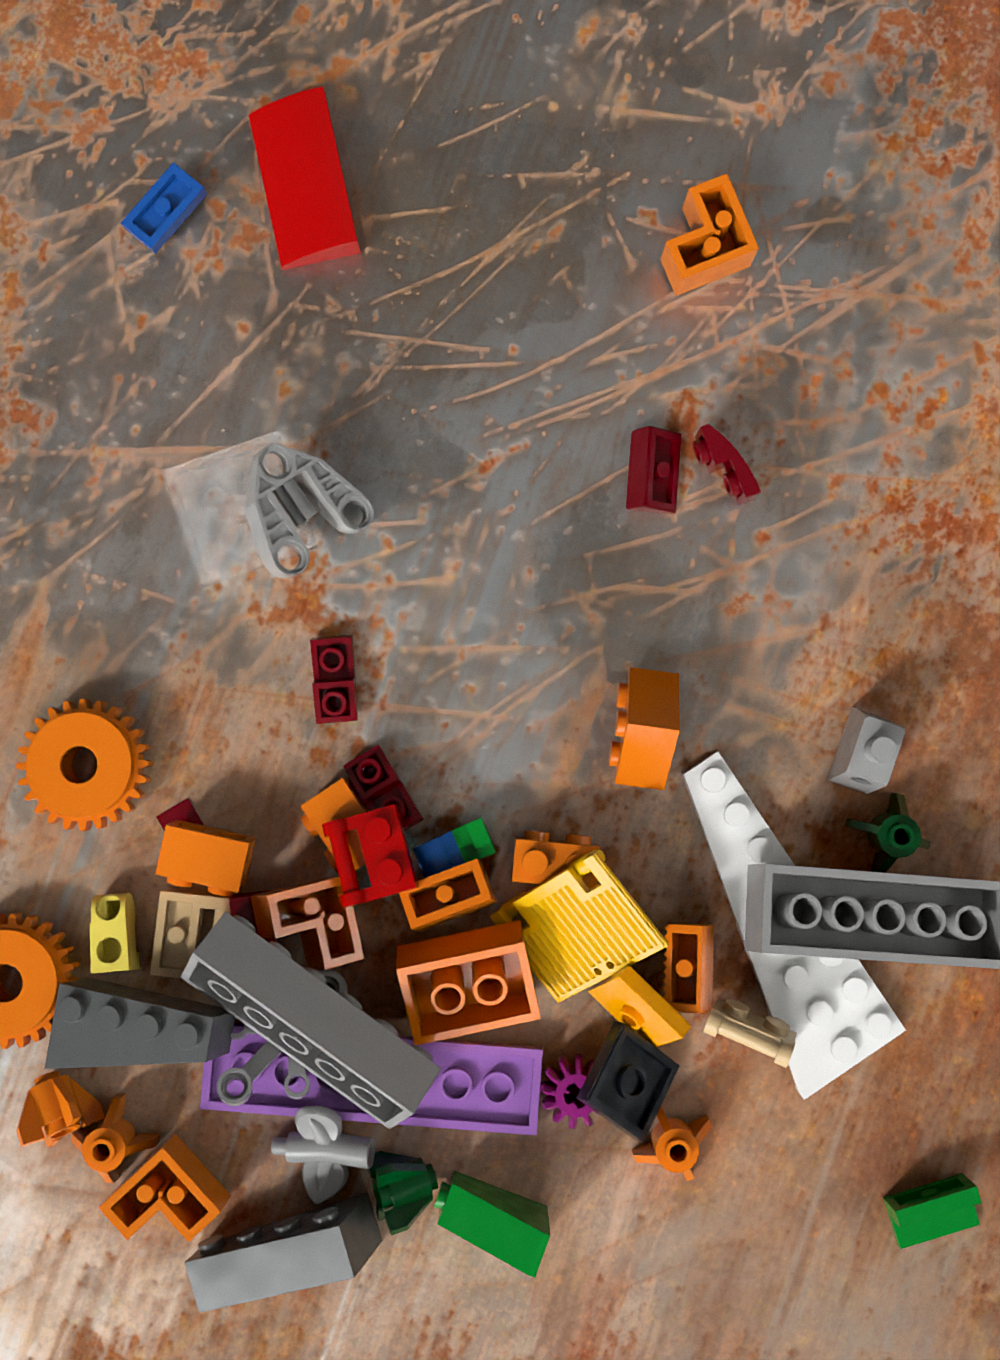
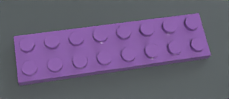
M234 1022L233 1033H240L244 1029L245 1024ZM247 1034L241 1040H231L230 1052L228 1054L204 1062L200 1109L295 1117L297 1111L302 1107L323 1106L336 1111L341 1116V1120L380 1123L307 1069L306 1074L310 1079L308 1094L301 1099L290 1098L284 1088V1081L288 1075V1055L284 1052H281L252 1083V1094L244 1104L239 1106L225 1104L218 1095L217 1081L224 1071L230 1068L241 1069L267 1042L259 1034ZM397 1035L410 1046L415 1045L413 1036ZM454 1039L418 1045L431 1054L433 1057L432 1062L438 1065L441 1070L414 1114L397 1125L537 1135L543 1055L542 1046ZM296 1077L290 1081L289 1088L291 1091L298 1093L304 1090L306 1083L302 1078ZM232 1081L227 1088L228 1094L231 1096L240 1095L243 1092L244 1084L241 1081Z

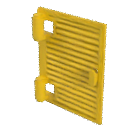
M594 849L572 862L565 870L528 892H522L505 902L489 916L496 925L512 922V919L518 914H521L529 925L523 927L522 930L531 970L558 1003L669 945L604 862L606 858L601 850ZM592 872L600 882V884L591 889L582 880L584 875Z

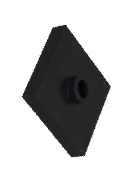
M614 1021L577 1099L634 1140L644 1143L680 1065L625 1023Z

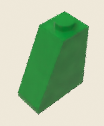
M454 1170L449 1184L441 1182L433 1207L439 1209L437 1225L526 1275L535 1278L550 1238L548 1206Z

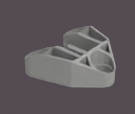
M280 444L267 445L254 456L251 464L244 511L258 554L266 569L274 576L291 578L302 573L307 568L309 552L294 528L312 517L316 512H319L335 529L346 534L357 533L372 523L374 508L369 499L322 459ZM275 454L279 456L283 465V473L281 475L273 476L264 469L263 459L265 455ZM347 503L356 505L362 511L363 519L359 525H353L346 520L344 508ZM282 547H290L298 554L299 562L295 569H286L279 563L278 552Z

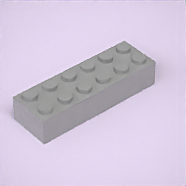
M777 864L748 865L744 951L1000 969V882Z
M225 911L192 953L181 978L388 1129L413 1115L441 1070L438 1065L432 1062L433 1057L431 1054L418 1045L410 1046L397 1036V1030L388 1022L382 1019L374 1020L361 1010V1004L354 997L346 993L339 994L326 985V979L318 971L310 967H305L304 969L290 959L291 954L285 947L274 941L268 943L257 935L255 927L248 920L238 915L233 917Z

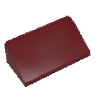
M653 426L632 431L626 497L627 510L665 514L676 513L681 433Z

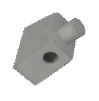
M851 707L827 781L864 794H869L887 786L906 728L892 720Z

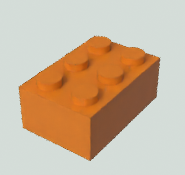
M521 920L397 946L396 971L415 1045L541 1019Z

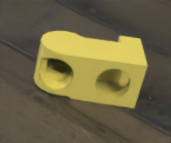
M129 892L95 895L92 899L90 923L91 974L141 969L140 952H136L135 904Z

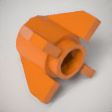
M53 1071L41 1075L33 1081L35 1086L30 1088L26 1094L16 1132L21 1147L40 1142L44 1139L48 1148L55 1146L61 1140V1137L78 1130L81 1127L79 1119L82 1126L86 1127L102 1122L105 1116L100 1102L70 1078V1075L60 1076L59 1071Z
M117 1093L112 1098L104 1121L94 1130L78 1129L72 1133L71 1142L80 1150L86 1164L91 1169L97 1171L106 1183H115L119 1179L120 1164L129 1154L154 1148L160 1142V1134L139 1133L136 1135L131 1123L121 1118L125 1110L126 1094Z
M661 1106L656 1115L659 1123L652 1131L651 1142L633 1149V1156L636 1163L660 1164L670 1172H683L686 1181L692 1180L694 1176L691 1168L698 1159L699 1144L711 1130L712 1124L707 1115L688 1123V1125L683 1120L667 1118ZM679 1144L677 1148L672 1149L674 1145Z

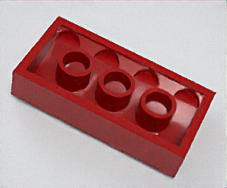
M320 86L283 97L250 113V125L282 270L360 254L324 87Z

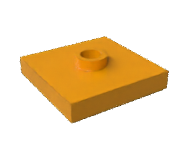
M630 966L618 970L615 974L592 985L588 990V993L616 1020L625 1023L655 1047L684 1038L691 1028L690 1023Z

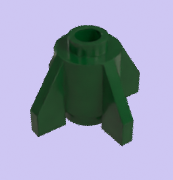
M891 793L887 813L876 816L870 823L846 818L845 826L867 832L870 845L877 851L871 872L886 873L898 858L913 854L918 847L929 850L931 841L921 838L920 828L909 817L905 795ZM895 831L897 832L896 840H894Z
M379 1151L375 1153L372 1167L367 1169L372 1179L376 1198L378 1220H386L391 1236L408 1230L433 1200L432 1190L438 1189L437 1177L432 1164L425 1165L421 1157L414 1158Z

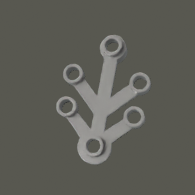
M332 970L319 971L326 979V985L331 986L339 994H347L346 981L339 973ZM244 1025V1029L240 1033H232L231 1038L237 1041L245 1038L247 1034L258 1033ZM267 1041L241 1069L230 1068L224 1071L217 1081V1092L221 1100L230 1106L244 1104L252 1094V1083L282 1051ZM288 1056V1075L284 1081L285 1092L292 1099H301L310 1090V1079L306 1074V1068ZM296 1077L302 1078L306 1083L304 1090L298 1093L291 1091L289 1088L290 1081ZM232 1081H241L244 1084L243 1092L238 1096L228 1094V1085Z

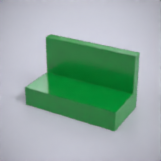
M963 1173L883 1197L896 1242L900 1249L980 1225L974 1206L982 1203L978 1188Z

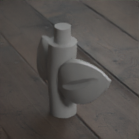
M323 1106L300 1108L295 1116L298 1132L291 1131L287 1138L274 1137L271 1144L272 1154L285 1155L287 1162L303 1163V1183L307 1195L314 1206L327 1202L344 1187L349 1177L348 1166L370 1169L375 1156V1140L373 1137L341 1133V1116L336 1111Z

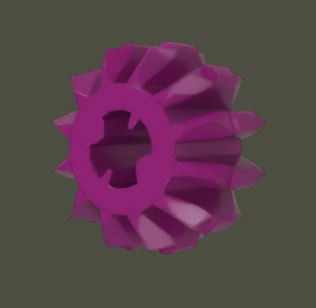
M581 1053L575 1054L574 1065H568L566 1057L562 1055L558 1057L560 1071L552 1066H547L545 1069L546 1075L552 1081L540 1083V1091L548 1095L542 1100V1106L545 1110L554 1109L552 1118L556 1123L562 1121L568 1115L569 1128H576L578 1117H583L584 1123L587 1126L593 1125V1120L590 1112L595 1111L575 1098L574 1094L569 1092L568 1086L576 1083L577 1087L581 1089L595 1059L590 1060L583 1067V1056Z

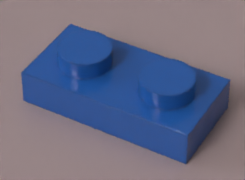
M173 162L123 219L121 224L126 231L156 254L206 197L207 192L201 184Z

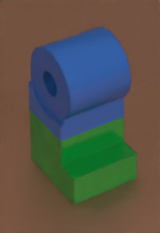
M482 816L412 849L424 878L474 859H482L496 853Z

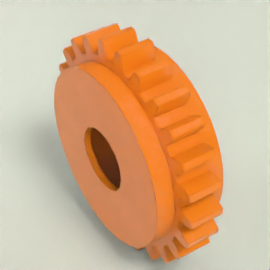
M80 699L78 709L73 701L63 702V712L58 708H48L47 711L50 719L37 717L34 722L39 730L37 732L26 731L24 733L25 737L31 741L30 745L18 748L20 753L27 755L26 762L16 764L17 769L26 770V777L20 779L18 785H29L31 789L24 796V799L26 801L37 799L39 803L34 812L42 814L49 811L50 814L47 822L50 824L58 823L63 818V829L66 830L73 829L77 821L80 831L91 830L92 821L97 829L106 828L107 817L113 823L123 820L120 810L133 812L136 808L131 799L145 797L146 794L139 789L140 783H150L152 779L143 774L144 768L153 766V761L144 760L143 753L152 749L151 745L140 744L138 740L145 734L144 729L132 730L130 727L133 725L135 718L133 716H126L120 719L122 708L118 706H113L106 712L107 702L97 700L93 709L90 699ZM84 748L90 749L97 759L96 773L87 782L77 777L73 767L75 756Z
M21 912L10 914L8 920L4 913L0 914L1 1049L11 1047L15 1041L18 1047L22 1048L30 1043L31 1038L35 1042L45 1038V1030L51 1033L59 983L74 982L80 979L71 976V970L79 967V962H69L67 955L75 950L74 947L67 946L63 948L60 944L65 937L64 932L53 936L50 934L53 923L48 921L37 926L38 915L35 914L27 916L24 921ZM5 964L15 967L21 974L23 987L19 995L9 993L2 985L1 972Z

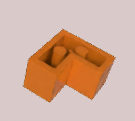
M727 173L689 188L682 210L691 232L666 241L660 259L675 296L750 267L759 250Z
M630 667L627 682L619 683L616 707L623 708V711L617 712L614 734L620 738L619 742L611 741L608 766L615 767V784L665 790L680 731L679 673Z
M328 876L250 896L258 935L262 938H279L300 932L307 967L327 970L364 959L353 906L343 908L340 895H343L339 876Z
M175 1133L125 1179L98 1208L126 1240L160 1210L189 1243L221 1213L231 1195Z

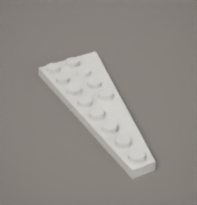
M716 751L684 772L682 777L697 818L700 820L709 845L710 854L716 864L723 884L722 887L726 898L729 900L745 947L748 865H795L719 752ZM746 951L768 1007L769 1016L785 1021L789 1024L790 1030L797 1032L795 1047L788 1065L796 1084L795 1087L804 1100L906 1031L858 959Z

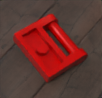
M396 804L322 824L324 836L329 837L343 890V895H340L343 908L419 888ZM354 830L358 831L372 886L361 890L346 837L347 832Z

